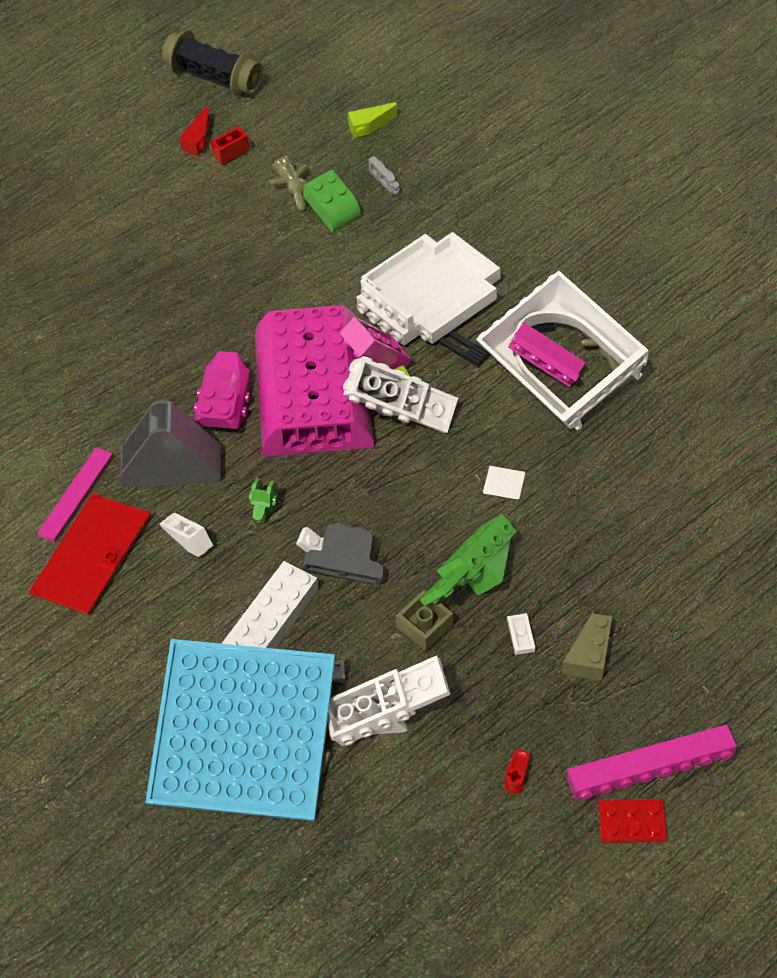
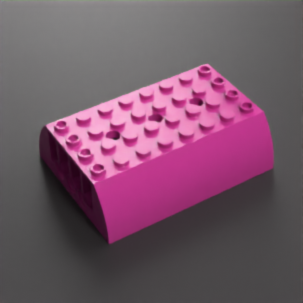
M345 306L269 311L259 322L255 332L262 457L374 447L371 410L365 407L366 404L351 402L348 400L349 397L343 395L344 383L350 375V364L354 359H358L353 354L354 349L348 347L343 342L344 337L340 334L345 326L356 317ZM308 366H315V367H316V368L313 369V370L307 369ZM311 395L318 396L317 399H310L309 397Z

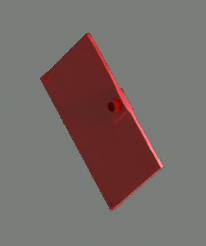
M92 493L28 593L36 598H42L89 615L114 573L117 572L127 552L151 516V513Z

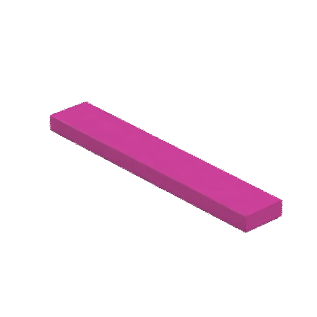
M97 447L94 449L37 532L38 537L53 543L57 541L112 460V453Z

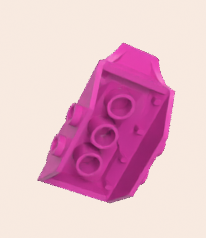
M218 351L213 360L206 366L202 386L197 391L198 403L195 402L194 422L199 426L237 429L242 425L243 418H246V403L250 402V392H248L249 369L244 366L238 353Z

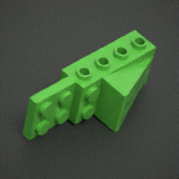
M503 514L480 526L437 570L442 577L420 599L424 606L431 602L433 604L437 603L443 596L447 597L454 591L453 588L458 585L462 587L468 583L479 596L503 581L510 539L517 532Z

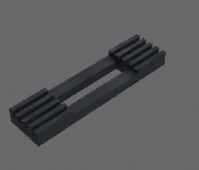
M453 330L446 335L468 347L469 351H464L443 337L437 340L438 343L477 367L490 356L482 346L469 341Z

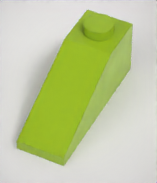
M394 102L348 112V124L353 138L370 135L397 117V104Z

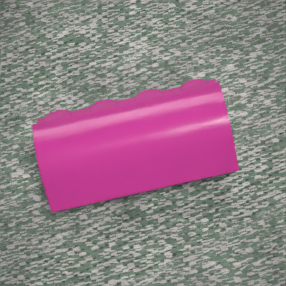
M524 322L521 323L508 345L509 349L568 387L571 386L573 381L577 380L579 377L578 373L586 363Z

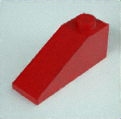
M205 107L179 137L181 150L199 156L206 149L210 125L209 107Z

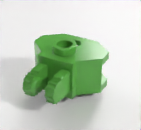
M256 478L249 494V502H251L250 504L254 508L253 519L257 523L262 524L267 518L268 511H272L273 507L277 505L278 485L275 481H270L267 491L263 490V482Z

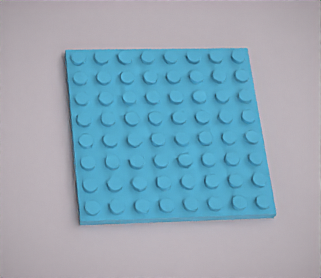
M171 639L145 803L148 805L315 821L335 654Z

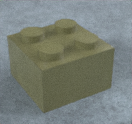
M423 590L396 615V628L427 651L453 626V613L440 602L435 604L431 602L424 606L420 599L427 592Z

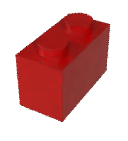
M238 126L211 140L212 155L222 165L249 151L248 135Z

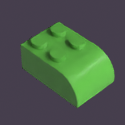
M333 170L304 184L303 197L332 233L361 217L360 207L356 198Z

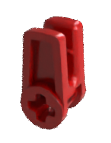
M515 750L505 773L504 787L510 794L520 793L524 786L530 755L524 750Z

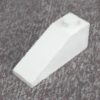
M176 513L171 514L159 523L180 545L197 557L205 554L213 546L204 527Z

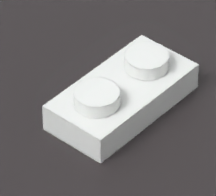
M527 613L507 616L515 655L535 652V644Z

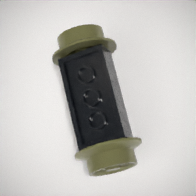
M184 30L180 34L176 32L171 33L163 46V62L170 65L171 71L174 74L179 75L187 72L230 88L234 96H241L244 92L253 94L262 80L263 66L260 62L255 61L252 52L246 51L241 56L227 53L223 49H216L209 44L199 43L195 40V36L190 30Z

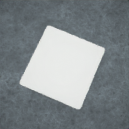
M489 466L483 493L518 500L525 472Z

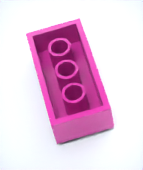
M356 317L340 332L344 337L343 342L348 347L354 349L353 354L358 359L362 358V356L368 357L375 363L388 365L390 369L400 366L406 367L412 361L411 357L393 336Z

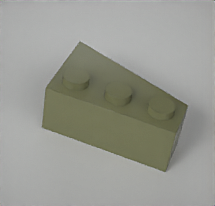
M591 614L565 657L561 674L602 681L612 616Z

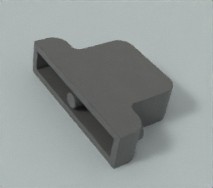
M342 523L331 524L326 528L321 551H308L302 565V570L374 585L380 584L383 575V567L369 559L372 534L362 527L352 528Z

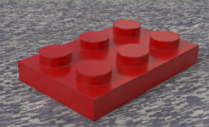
M663 799L598 801L601 843L666 842Z

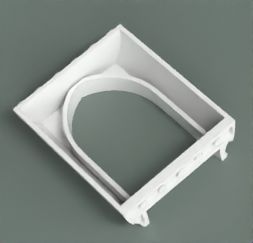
M560 271L549 276L546 282L536 287L528 297L523 298L516 307L510 309L504 317L495 321L487 331L482 332L476 339L489 354L568 428H575L576 430L582 428L580 418L631 375L639 380L642 376L640 373L642 366H645L648 360V349ZM522 322L530 327L547 322L564 323L586 333L614 358L620 366L568 408L526 368L520 355L509 349L508 345Z

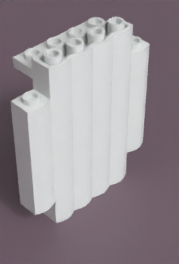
M453 232L439 242H435L428 235L424 234L361 277L362 294L357 296V309L361 314L368 316L372 323L379 325L383 332L392 335L402 345H406L419 335L424 341L433 344L497 299V290L492 284L501 279L500 268Z

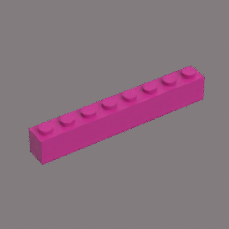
M723 725L569 768L566 779L574 799L587 800L593 795L600 793L608 794L614 789H626L639 782L647 783L653 780V778L660 776L668 777L674 772H686L699 765L707 766L713 761L728 760L734 756L737 746L728 726Z

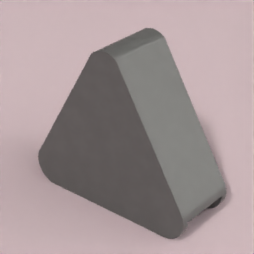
M159 400L153 402L120 448L119 482L127 487L214 483L221 478V444L170 401Z

